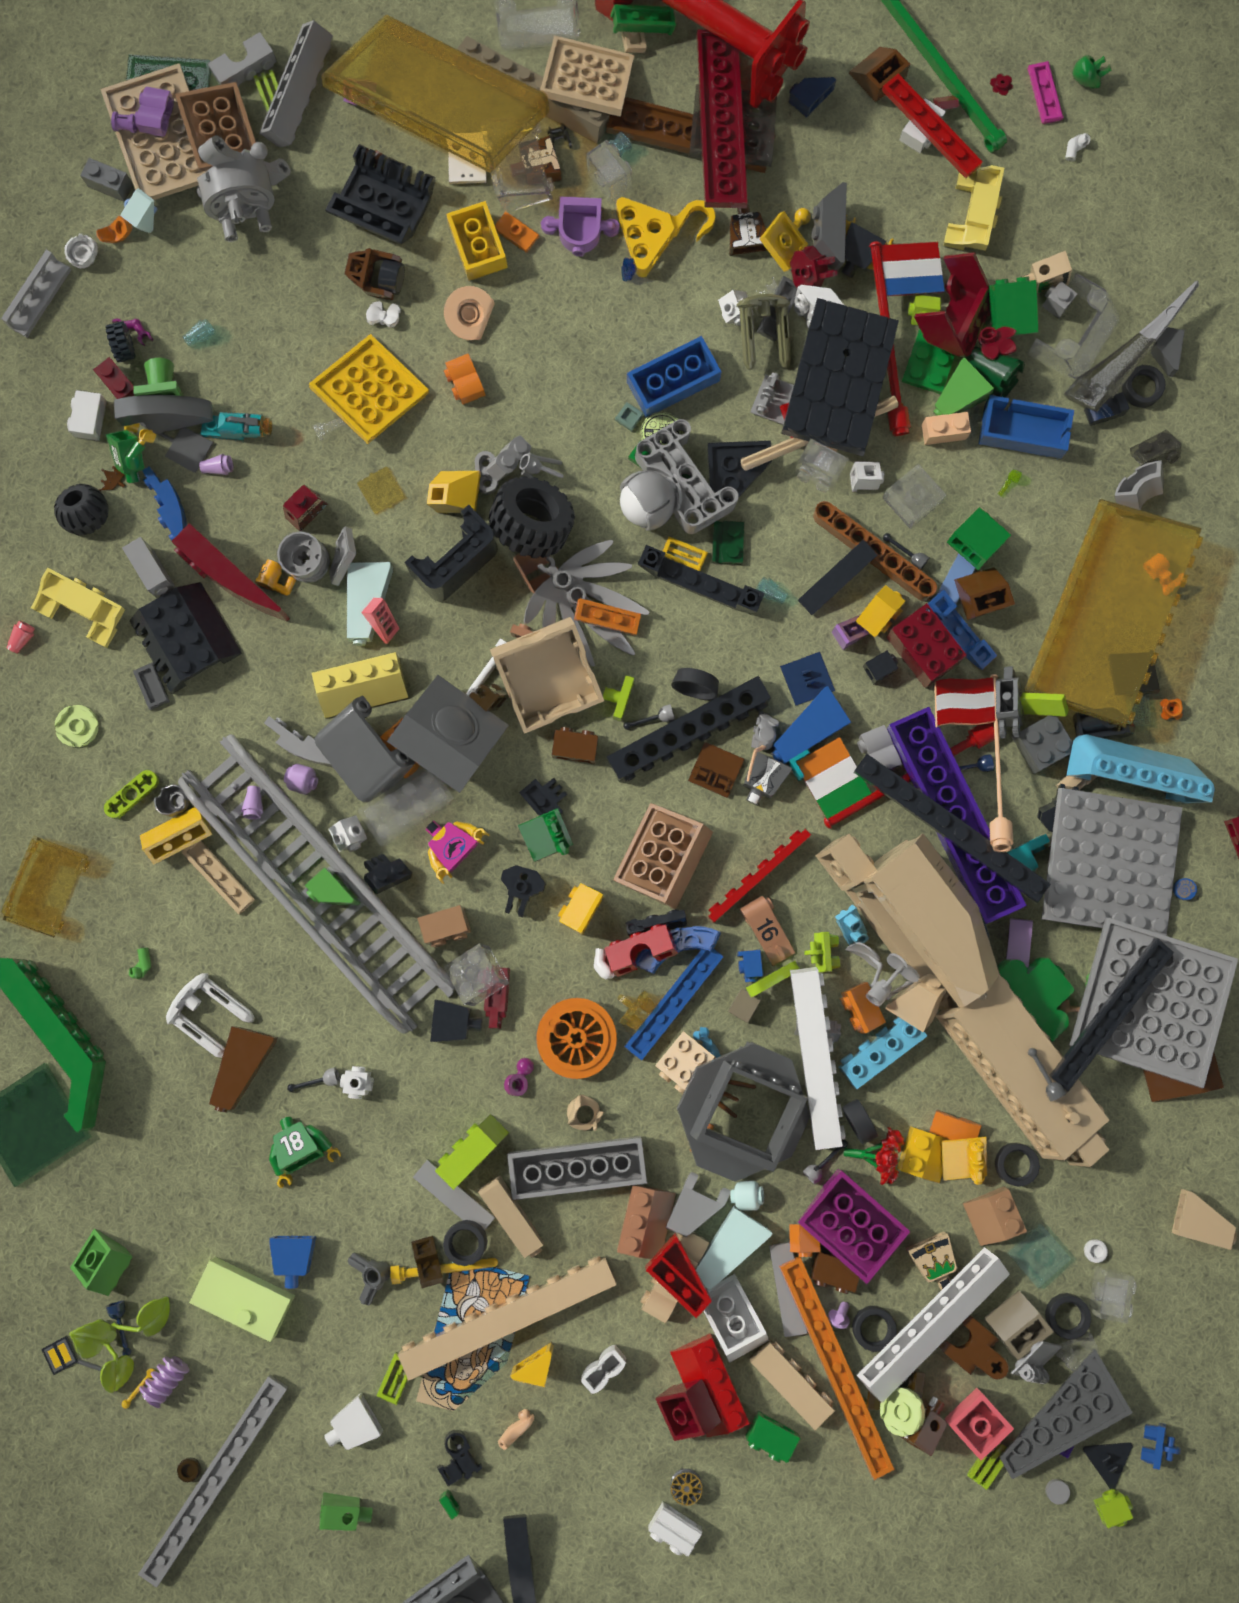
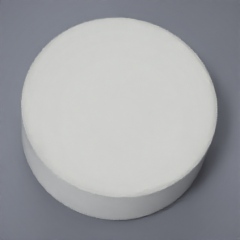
M1092 1239L1085 1244L1084 1254L1088 1260L1100 1263L1106 1259L1108 1249L1102 1241Z

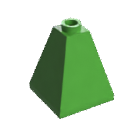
M964 357L937 400L933 412L936 416L961 413L988 400L990 395L993 396L994 388Z

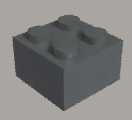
M1047 716L1020 731V737H1012L1033 774L1071 754L1073 742L1057 716Z

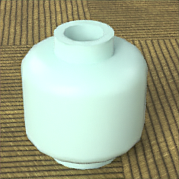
M739 1181L736 1183L735 1189L731 1190V1203H735L740 1211H756L760 1205L764 1204L763 1187L759 1186L756 1181Z

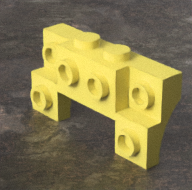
M993 165L980 167L966 179L959 172L955 189L972 192L965 225L948 224L943 246L960 250L970 247L986 251L991 229L995 228L998 219L995 211L999 209L1002 200L999 192L1004 168Z
M47 568L41 578L39 591L31 608L50 619L54 617L60 605L93 621L86 637L108 648L117 632L115 627L126 609L105 598V593L94 587L92 591L86 588L87 584L77 578L72 581Z

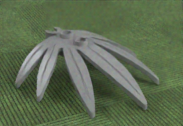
M613 540L597 543L581 550L564 562L559 569L555 567V561L552 557H546L545 559L549 562V567L545 568L542 564H539L538 569L543 573H547L550 577L532 595L524 615V624H528L536 617L546 600L542 618V628L555 623L556 603H558L562 620L571 617L575 623L586 652L587 661L591 667L595 666L590 648L578 621L574 620L575 615L571 610L572 607L576 612L578 599L591 601L586 596L588 594L609 606L640 613L641 615L649 614L647 609L631 599L608 588L583 581L584 577H605L632 568V564L599 563L581 567L604 553L613 544ZM587 624L595 633L614 647L629 655H635L634 650L621 632Z

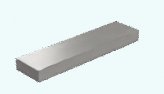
M427 1160L413 1178L462 1220L475 1221L485 1230L494 1220L495 1216L459 1185L453 1190L435 1172L438 1167Z
M790 1242L769 1245L784 1336L790 1337L807 1334L805 1324L779 1268L780 1265L794 1259L793 1252H790Z

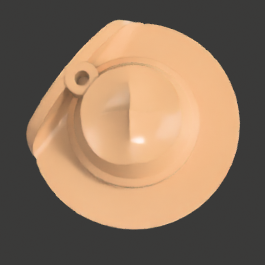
M464 286L456 289L450 294L444 306V318L448 328L461 339L480 340L495 304L494 300L484 290L475 286Z

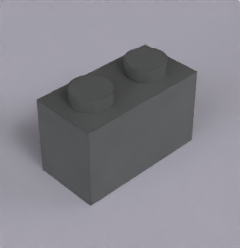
M91 158L88 159L80 175L87 187L125 202L133 186L127 173Z

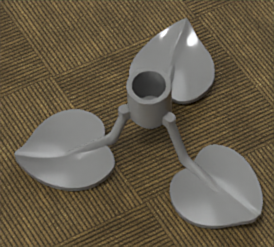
M861 942L854 943L845 949L860 956L869 965L877 969L874 980L870 985L872 988L866 994V997L878 1007L885 1000H889L893 995L920 979L918 972L911 965L907 964L901 956L891 953L887 957V963L896 971L888 981L883 979L878 981L883 964L880 962V957L875 951ZM899 973L909 980L891 992L892 986L890 984Z

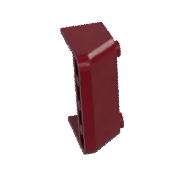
M975 252L944 256V262L951 274L946 283V292L951 300L945 311L918 313L914 316L924 339L929 344L957 357H968L971 355L978 336L990 315L989 282Z

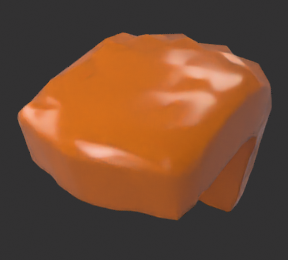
M118 216L109 226L97 230L96 235L102 242L116 244L125 240L133 228L131 223L122 216Z

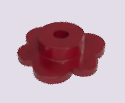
M997 74L996 78L990 80L994 93L999 92L1000 95L1005 96L1009 90L1013 89L1011 84L1012 78L1009 75Z

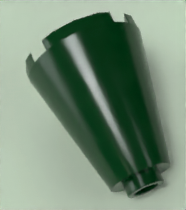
M977 346L973 348L970 356L965 357L994 388L993 394L998 397L1006 398L1019 381L1017 379L1018 372L1023 373L1025 368L1024 361L1007 355L998 354L995 360H990L982 354L981 348Z

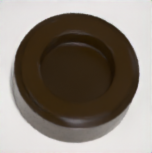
M192 1457L183 1459L177 1467V1475L183 1482L194 1481L201 1472L199 1461Z

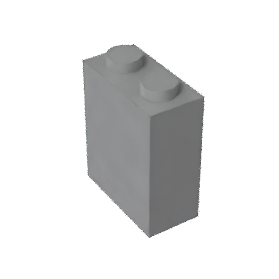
M142 537L122 547L146 589L154 597L158 598L176 588L153 548Z

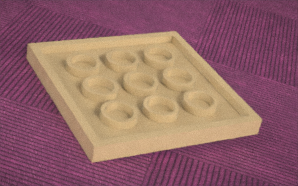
M554 35L539 97L621 117L634 55Z

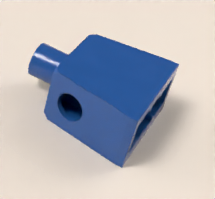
M272 1236L269 1238L274 1275H285V1288H298L299 1276L309 1273L316 1236Z

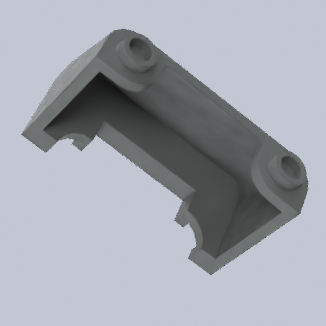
M362 695L354 699L322 728L314 740L318 749L360 801L367 803L393 790L414 766L415 761L398 749L390 751L366 721V718L372 712V707Z

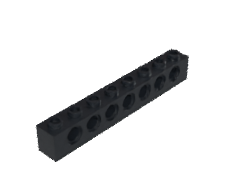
M758 675L607 756V761L618 781L624 780L626 783L636 777L635 773L641 770L647 772L654 768V763L662 760V762H666L674 757V752L678 750L684 752L693 747L692 743L698 739L700 742L707 740L712 736L711 732L717 729L721 732L731 726L730 722L736 719L738 722L750 716L749 712L756 709L757 712L769 706L767 702L770 701L771 697ZM748 696L751 698L752 703L744 705L741 703L740 698ZM730 706L733 709V714H723L722 707ZM705 716H711L715 723L708 726L703 723L702 719ZM692 726L696 733L688 736L684 733V728ZM673 736L676 738L677 743L669 746L665 743V738ZM649 746L657 748L658 753L655 756H649L646 753V749ZM635 756L639 759V763L636 766H630L627 764V759Z

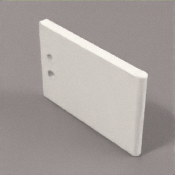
M486 134L448 135L449 184L486 183Z

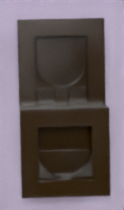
M433 1236L412 1241L411 1244L421 1288L443 1283Z

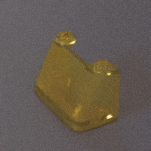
M34 835L1 909V919L51 937H55L56 933L60 934L64 926V921H61V914L77 876L81 872L85 873L90 863L87 860L88 855Z

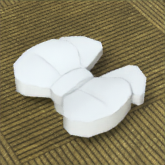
M380 301L370 305L366 312L367 322L370 325L379 322L381 325L386 324L391 328L399 322L401 310L398 305L391 304L387 312L382 311V303Z

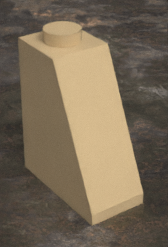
M928 973L899 992L885 1009L924 1032L934 1021L946 989L937 977Z
M1181 1189L1172 1233L1231 1250L1232 1245L1235 1244L1237 1239L1236 1227L1196 1194Z

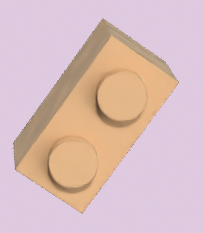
M968 412L926 417L922 423L924 444L930 445L966 440L971 433Z

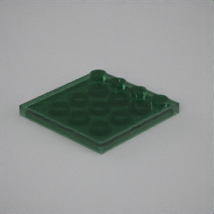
M43 1063L0 1092V1165L14 1188L92 1137L89 1131L76 1133L63 1116L68 1112L69 1098L47 1063Z

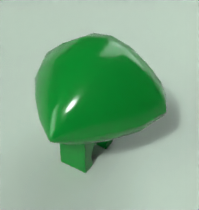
M1085 55L1075 64L1072 75L1080 85L1096 89L1100 88L1101 78L1112 71V67L1109 64L1106 68H1100L1106 62L1105 56L1095 61L1091 55Z

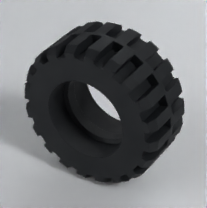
M522 476L519 479L516 477L505 482L498 490L489 512V524L491 529H493L494 536L499 538V542L503 546L509 547L510 551H516L520 553V556L524 557L528 555L531 558H539V556L545 558L556 554L563 548L573 528L575 513L571 502L567 501L568 497L565 493H561L558 487L550 485L546 480L540 481L536 477L528 478L527 476ZM523 513L532 515L540 521L533 520Z

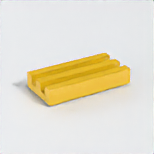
M668 537L663 552H666V558L701 571L708 554L704 550L672 537ZM672 543L686 550L701 555V559L694 557L690 554H687L685 552H682L680 550H677L675 548L670 547V544ZM667 551L672 552V553H674V554H677V555H679V556H682V557H684V558H687V559H689V560H692V561H694V562H697V563H699V564H698V565H695V564H693V563H690V562H688V561H685V560H683V559H680V558H678V557H675V556H673V555H670V554L667 553Z

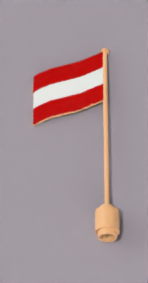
M992 674L989 678L975 680L955 678L938 680L934 683L936 727L949 724L981 725L994 723L998 817L989 824L990 844L993 846L994 851H1009L1011 845H1013V825L1010 820L1003 817L999 724L996 718V679H998V675Z

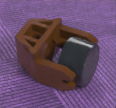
M368 248L365 251L349 253L344 275L367 295L394 300V295H399L402 289L405 266L402 263L403 259L398 255ZM381 260L383 263L379 271V289L371 286L375 262Z

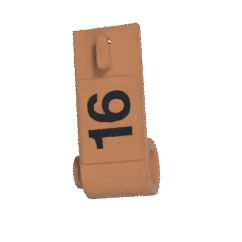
M760 896L740 908V912L753 930L772 966L795 954V951L772 911L775 909L769 897L765 899L763 896Z

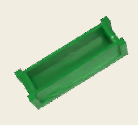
M614 4L610 14L611 18H613V33L615 34L618 32H643L672 35L676 27L674 9L670 6Z

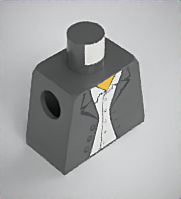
M757 752L750 779L747 781V772L743 785L751 789L746 801L758 806L762 796L771 799L792 768Z

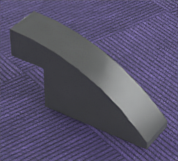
M142 395L114 400L115 419L123 427L143 422L155 434L213 421L212 402L206 399L178 395Z

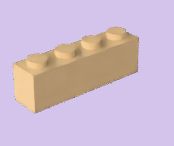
M769 1340L750 1358L751 1363L807 1423L816 1430L834 1412L831 1405L833 1403L832 1399L824 1391L820 1394L815 1389L817 1386L816 1382L809 1375L804 1377L799 1372L801 1369L799 1364L793 1358L788 1360L783 1355L785 1350L777 1341L772 1343Z

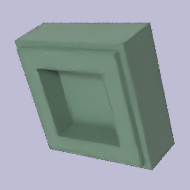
M626 402L615 417V421L632 432L644 416V413Z

